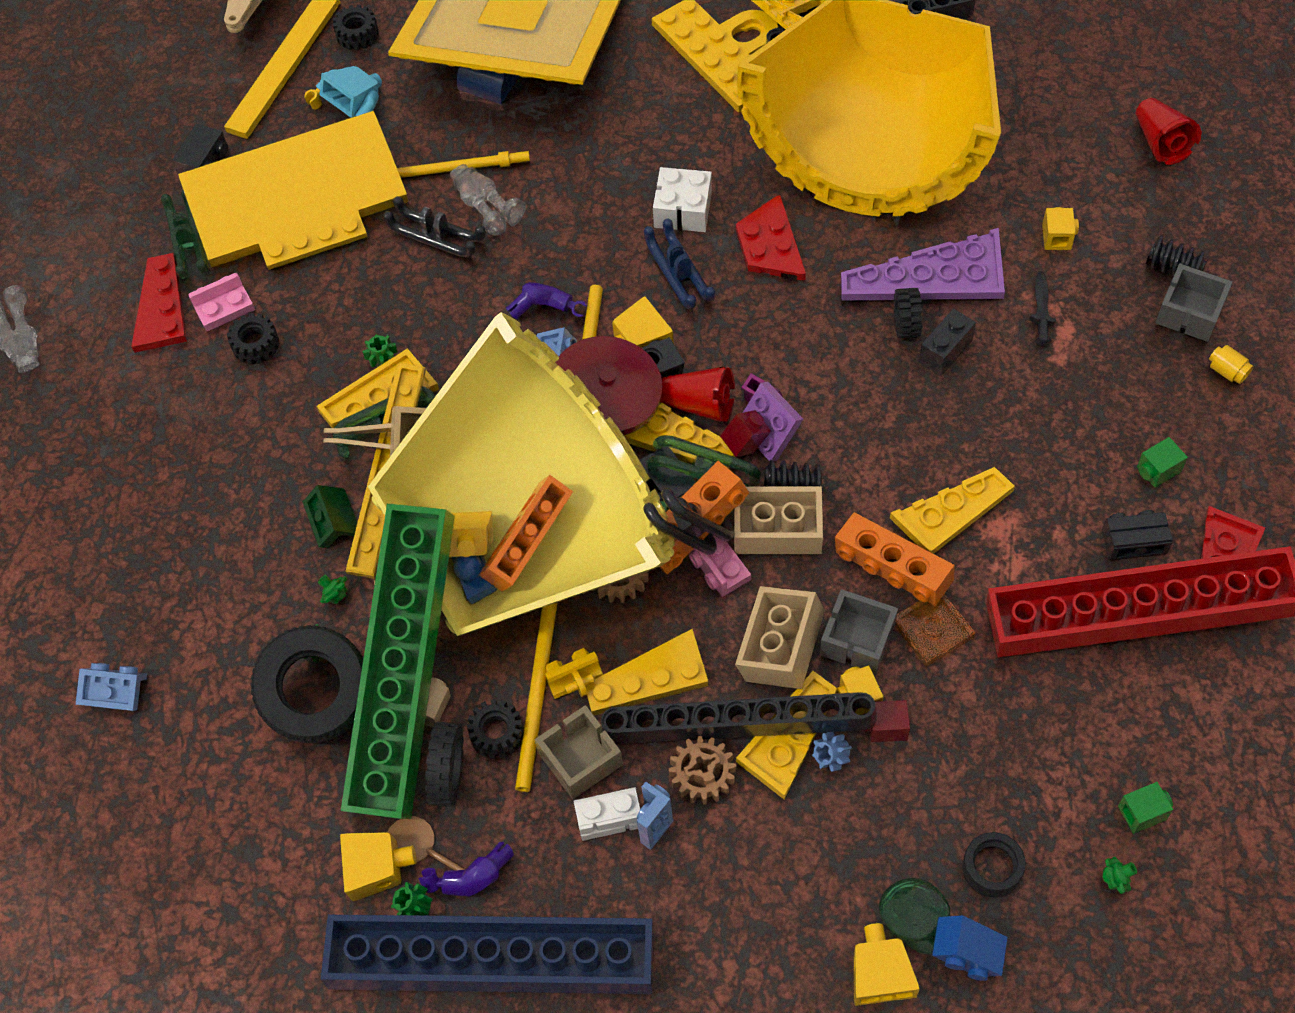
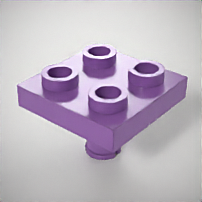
M769 382L760 383L743 412L756 410L763 417L771 432L758 449L769 461L770 459L777 461L800 426L803 418Z

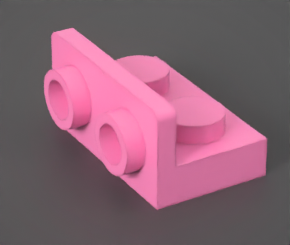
M237 273L225 276L214 283L189 293V298L206 332L255 310Z
M714 536L717 543L715 553L708 555L693 549L689 553V558L696 568L701 567L709 587L712 590L717 589L723 597L751 580V573L727 541Z

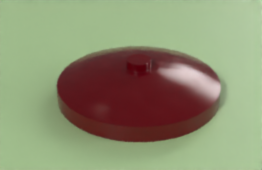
M610 336L586 338L565 349L555 362L564 371L569 369L574 376L577 375L588 391L601 404L598 409L604 414L603 417L605 419L611 417L623 436L633 433L646 425L658 409L662 394V379L659 369L647 352L630 341Z

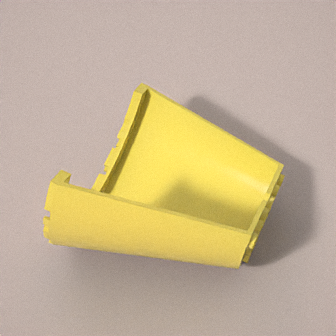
M502 312L495 316L368 486L373 495L371 498L374 505L379 510H382L384 515L387 503L446 509L450 513L492 511L493 541L488 554L483 555L486 563L540 481L551 475L573 491L513 586L503 592L496 588L497 591L471 604L467 600L460 579L454 572L452 558L449 557L441 610L447 618L445 620L447 627L457 636L661 567L670 561V557L674 555L672 548L674 546V538L656 529L643 511L646 503H652L661 517L667 521L668 516L660 503L657 491L654 489L650 492L646 483L650 478L611 417L607 419L603 417L604 414L598 409L601 404L588 391L577 375L574 376L569 369L564 371L555 363L559 356L545 342L540 341L529 329L522 332L520 322Z

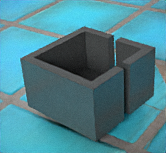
M1179 263L1161 305L1156 324L1176 331L1184 328L1186 329L1184 334L1208 342L1232 281Z
M841 589L832 611V617L829 618L821 639L820 655L844 664L847 659L852 660L851 666L853 667L858 666L862 668L869 665L872 673L877 675L896 624L898 608Z

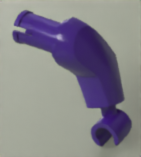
M529 282L522 286V293L506 309L508 312L510 311V314L516 320L533 304L548 305L562 311H568L570 308L575 316L582 317L584 314L578 313L575 310V306L582 304L587 307L588 305L583 300L572 301V295L553 286Z
M499 842L488 855L478 857L467 869L445 871L443 878H438L434 868H426L422 870L423 877L419 878V882L422 886L428 888L426 893L435 892L442 887L443 894L472 896L498 879L499 870L513 857L514 853L508 844L501 850L504 842Z

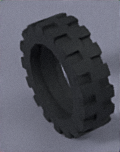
M438 721L434 724L431 741H429V755H427L425 779H427L425 791L427 792L426 800L428 805L453 807L456 803L459 793L458 787L461 782L460 775L464 754L462 724Z

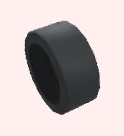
M989 832L983 833L971 841L964 855L962 869L964 877L972 889L981 895L995 898L1006 896L1017 888L1025 873L1026 860L1022 848L1014 839L1006 834ZM993 847L1007 853L1013 864L1012 873L1009 878L1003 882L996 883L980 876L976 871L975 859L981 850Z

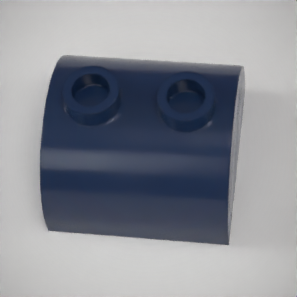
M459 66L457 87L460 91L502 104L519 78V75L499 74L493 71L473 70Z

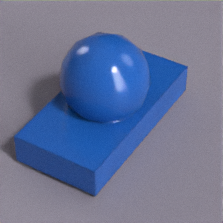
M483 555L451 557L454 563V572L460 579L467 600L471 604L497 591L494 585L479 576V573L486 564Z

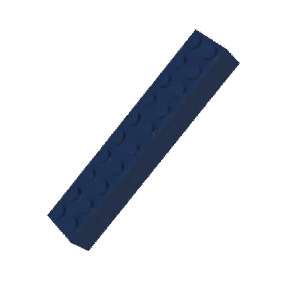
M328 914L321 981L328 990L652 994L653 920L652 918Z

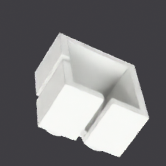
M660 167L653 204L654 228H663V221L669 218L673 222L674 230H677V209H679L682 213V230L706 232L712 195V172Z

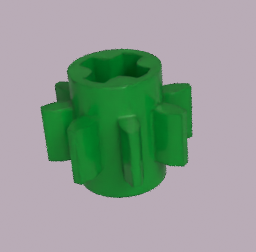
M377 334L369 341H365L367 349L362 351L365 360H369L372 368L375 366L379 367L393 358L394 354L398 352L396 344L391 343L388 335L384 337Z
M406 882L405 887L395 891L391 908L399 911L397 915L426 916L429 915L433 898L425 895L428 888L418 883L413 885Z

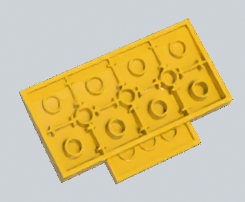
M374 111L178 174L211 267L262 251L267 268L270 270L366 238L367 233L361 220L362 217L395 207L393 199L396 196L402 197L404 203L408 202L406 190Z

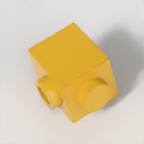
M1046 208L1042 224L1044 249H1072L1074 237L1078 234L1079 221L1074 219L1073 208Z
M869 665L862 668L856 666L846 670L840 677L837 694L863 692L871 695L875 702L883 701V694ZM862 707L857 709L855 713L863 715L868 713L869 709Z

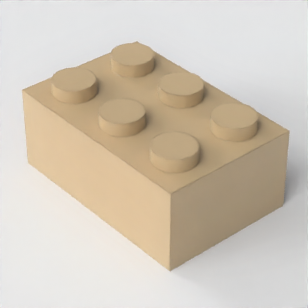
M746 487L749 494L741 505L735 507L734 546L736 554H822V487Z
M760 586L735 664L746 682L802 689L825 612L816 592Z

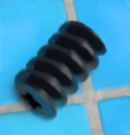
M1160 235L1153 244L1145 263L1146 265L1152 260V269H1156L1162 264V273H1166L1172 268V277H1174L1179 263L1204 271L1208 260H1204V251H1201L1195 257L1194 247H1191L1186 253L1183 252L1184 243H1181L1176 249L1173 248V239H1170L1166 245L1163 244L1164 236Z
M770 459L768 466L765 467L763 487H821L822 485L820 464H816L813 471H810L809 464L804 463L802 469L799 470L797 462L793 461L790 469H787L786 461L782 460L779 467L776 468L774 459Z

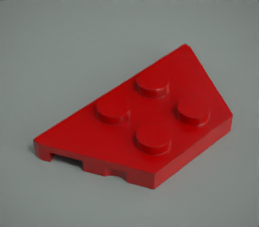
M780 195L774 197L736 223V233L748 271L756 273L766 272L781 277L782 273L796 275L797 280H806V272Z

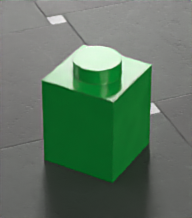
M1168 437L1141 454L1137 468L1142 478L1149 481L1156 488L1181 473L1188 457Z
M1158 782L1124 795L1118 805L1133 834L1166 821L1173 811V802L1169 793L1166 790H1162Z

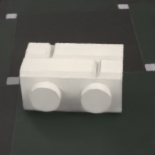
M635 787L574 800L582 841L625 832L626 829H638L637 814L640 811Z

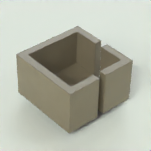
M586 705L563 720L565 733L568 738L563 739L562 730L557 724L535 739L538 754L572 800L623 765L620 749L606 731L602 732L601 724Z

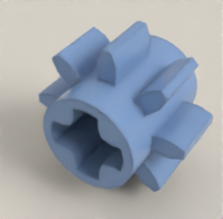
M827 732L822 734L823 739L814 740L816 746L812 756L820 764L819 768L829 767L832 772L840 770L841 764L851 761L848 757L852 747L844 739V734L834 736L833 732Z

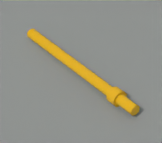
M504 151L498 152V155L402 167L397 168L400 177L405 178L500 165L501 168L509 167L512 163L530 161L529 151L516 153Z

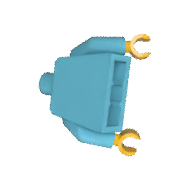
M356 66L338 70L332 69L329 72L322 73L321 80L316 85V90L306 91L305 100L308 105H311L312 109L316 110L322 105V100L320 99V96H322L352 118L374 110L379 100L378 88L381 87L382 80L378 74L368 75Z

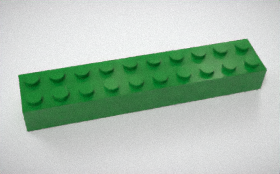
M387 503L341 811L411 819L455 516L446 509Z

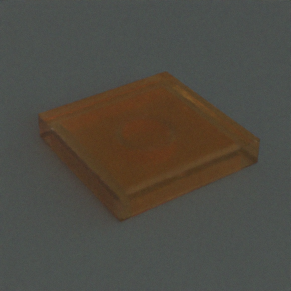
M945 594L936 606L929 602L918 601L897 614L895 624L896 629L926 667L970 641L976 634Z

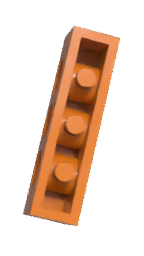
M717 461L681 498L685 499L688 503L696 505L703 517L721 525L724 518L735 507L743 503L749 491L737 475ZM669 509L666 512L668 516L667 522L678 527L672 514L673 512ZM704 532L699 538L704 540L709 533ZM675 539L674 546L672 547L674 555L670 557V561L659 568L668 575L682 563L683 559L694 548Z
M551 475L540 481L479 573V576L502 592L513 586L573 491Z
M855 512L835 536L836 553L842 559L848 562H855L862 566L869 574L881 576L895 588L907 590L921 602H929L936 606L954 581V564ZM871 546L872 548L865 549L863 547ZM895 559V560H898V561H896V562H889L888 560ZM914 573H922L923 575L915 576V575H913V574H914Z

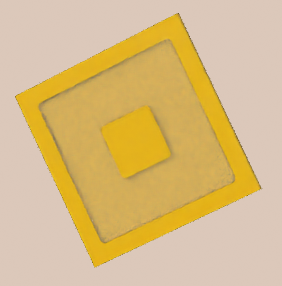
M418 0L389 49L388 54L400 59H413L425 63L433 62L448 66L466 67L473 70L493 71L499 74L507 73L521 77L540 78L546 81L554 80L573 85H583L621 0Z

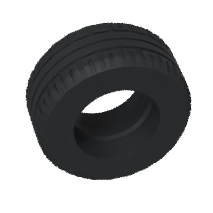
M306 625L299 626V628H291V630L284 631L285 633L283 634L280 633L262 649V653L258 655V659L254 664L255 667L252 670L251 695H253L252 700L258 714L272 730L293 741L314 744L323 743L338 738L340 735L342 736L354 725L364 657L348 638L330 628ZM309 656L321 657L331 662L340 678V689L335 701L328 708L316 713H304L294 709L286 700L283 692V680L288 669L296 661Z

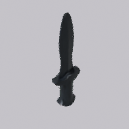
M1039 271L1035 281L1037 311L1029 319L1038 325L1036 344L1046 347L1053 341L1049 337V326L1054 325L1056 319L1051 318L1049 315L1048 285L1044 273Z

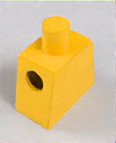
M645 296L612 322L614 337L630 341L640 348L648 346L655 340L661 341L669 337L674 344L673 330Z
M492 511L452 513L455 519L449 557H469L488 554L493 541Z
M391 833L340 834L344 891L352 901H357L398 886L401 883L400 867L417 863L414 846L398 848L397 841Z
M876 923L865 926L864 931L867 943L857 944L854 949L855 1006L917 998L919 985L902 940L898 938L886 940L883 924Z

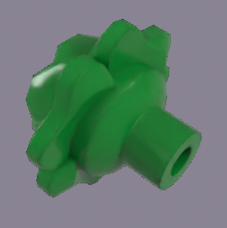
M323 575L318 581V584L323 588L320 603L331 602L337 604L346 596V592H348V589L345 587L347 577L341 576L331 580L327 575Z
M1116 857L1105 859L1106 867L1103 869L1102 877L1104 882L1108 884L1109 889H1117L1121 894L1125 893V891H1131L1130 878L1137 874V868L1134 863L1129 862L1124 865Z

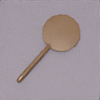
M411 816V819H399L389 828L387 833H391L395 838L398 848L414 846L417 863L430 855L453 870H464L461 866L432 850L435 835L431 825L424 819L416 816Z

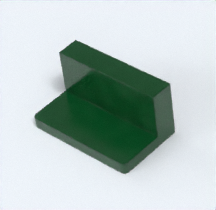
M317 485L302 501L318 547L329 548L340 535H355L357 520L344 488Z

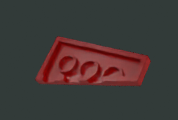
M174 253L147 258L131 345L134 353L187 342L177 262Z
M1208 506L1201 559L1256 551L1265 527Z

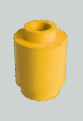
M1225 345L1223 348L1218 346L1209 358L1212 362L1210 368L1232 383L1235 381L1241 384L1254 367L1249 363L1250 360L1228 345Z

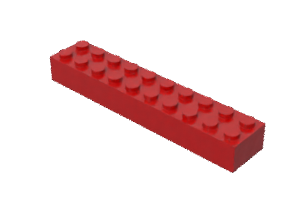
M1291 546L988 588L986 605L997 657L1295 617V559Z

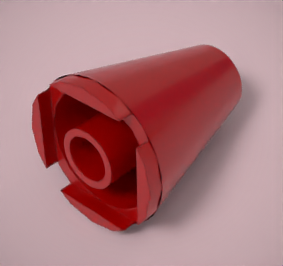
M1148 98L1142 101L1136 109L1138 122L1151 152L1158 162H1164L1166 165L1179 163L1191 155V148L1195 142L1197 145L1199 144L1202 135L1200 125L1183 113L1156 98Z
M722 366L663 377L660 402L666 406L717 422L728 421L734 406V398H730V389H735L732 369Z

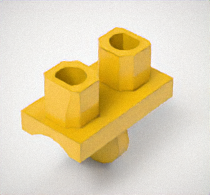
M582 648L573 653L571 656L572 662L562 665L561 661L555 660L546 665L547 673L545 675L554 699L578 690L581 697L588 695L585 686L595 682L594 679L603 675L595 652L589 653L586 649Z

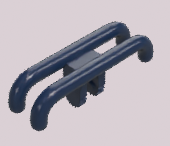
M667 218L663 221V231L670 245L667 248V259L657 244L654 229L651 226L645 227L644 238L648 249L682 305L686 309H693L696 306V297L688 295L680 282L688 277L701 297L706 301H712L715 298L716 291L711 286L707 287L679 242L672 220Z

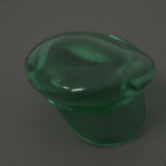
M905 878L896 881L884 891L879 901V914L885 926L894 935L904 940L913 950L929 954L933 953L938 918L950 916V906L940 890L930 882L918 878Z

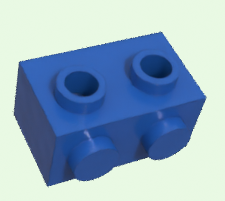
M963 915L939 917L932 956L945 961V966L950 969L968 972L967 976L969 978L986 981L988 976H1002L1008 937Z

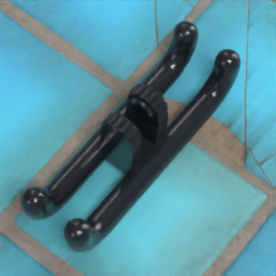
M396 196L393 199L396 210L405 218L420 223L422 232L400 224L390 211H386L383 214L386 225L395 233L464 258L475 254L476 245L474 242L482 241L486 234L483 226H477L475 232L448 223L446 215L441 212L437 213L434 218L432 210L427 207H423L421 212L414 211L406 206L400 196ZM447 234H451L468 242L465 244V247H462L444 239Z
M669 488L663 489L661 496L665 504L673 512L672 514L678 527L664 520L652 503H646L643 507L646 517L656 529L704 554L712 555L716 552L717 543L714 536L724 541H730L735 535L733 525L729 520H724L721 525L716 524L703 517L696 505L688 503L681 497L676 498L673 491ZM704 532H708L709 534L704 540L699 538Z

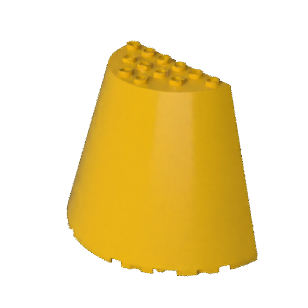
M826 0L738 65V98H741L743 103L741 111L744 120L750 125L749 132L758 148L765 150L777 165L775 169L783 177L790 178L793 181V185L803 191L806 188L816 194L815 199L844 211L870 216H880L881 213H893V216H903L908 211L919 213L927 211L928 207L946 199L949 201L962 193L966 186L980 176L981 171L988 165L1001 134L990 26L924 9L920 14H913L909 11L908 5L889 0Z

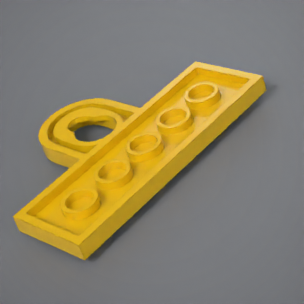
M683 0L652 18V26L740 113L743 103L742 99L738 98V65L766 44V35L770 30L778 28L777 22L764 11L747 10L718 24L695 0ZM755 29L760 32L758 37L748 42H738L733 38L736 33Z

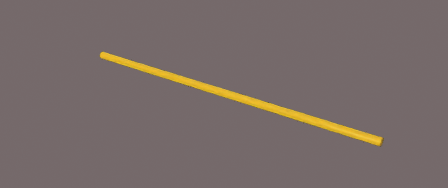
M600 285L590 286L582 340L596 337L603 293V288ZM558 602L542 607L515 785V789L520 792H529L531 789L537 748L535 739L539 734L547 679L545 675L547 673L546 665L549 664Z

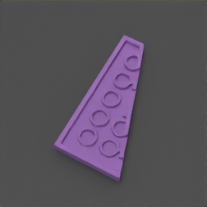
M999 228L992 229L989 234L977 236V234L967 236V239L961 242H946L911 252V256L901 259L898 256L888 259L887 263L880 265L869 264L841 272V299L894 300L895 290L902 288H919L921 300L1004 299L1005 289Z

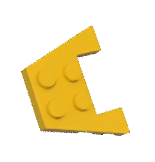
M826 0L751 1L786 30L803 18L798 14L805 13L809 9L821 5Z

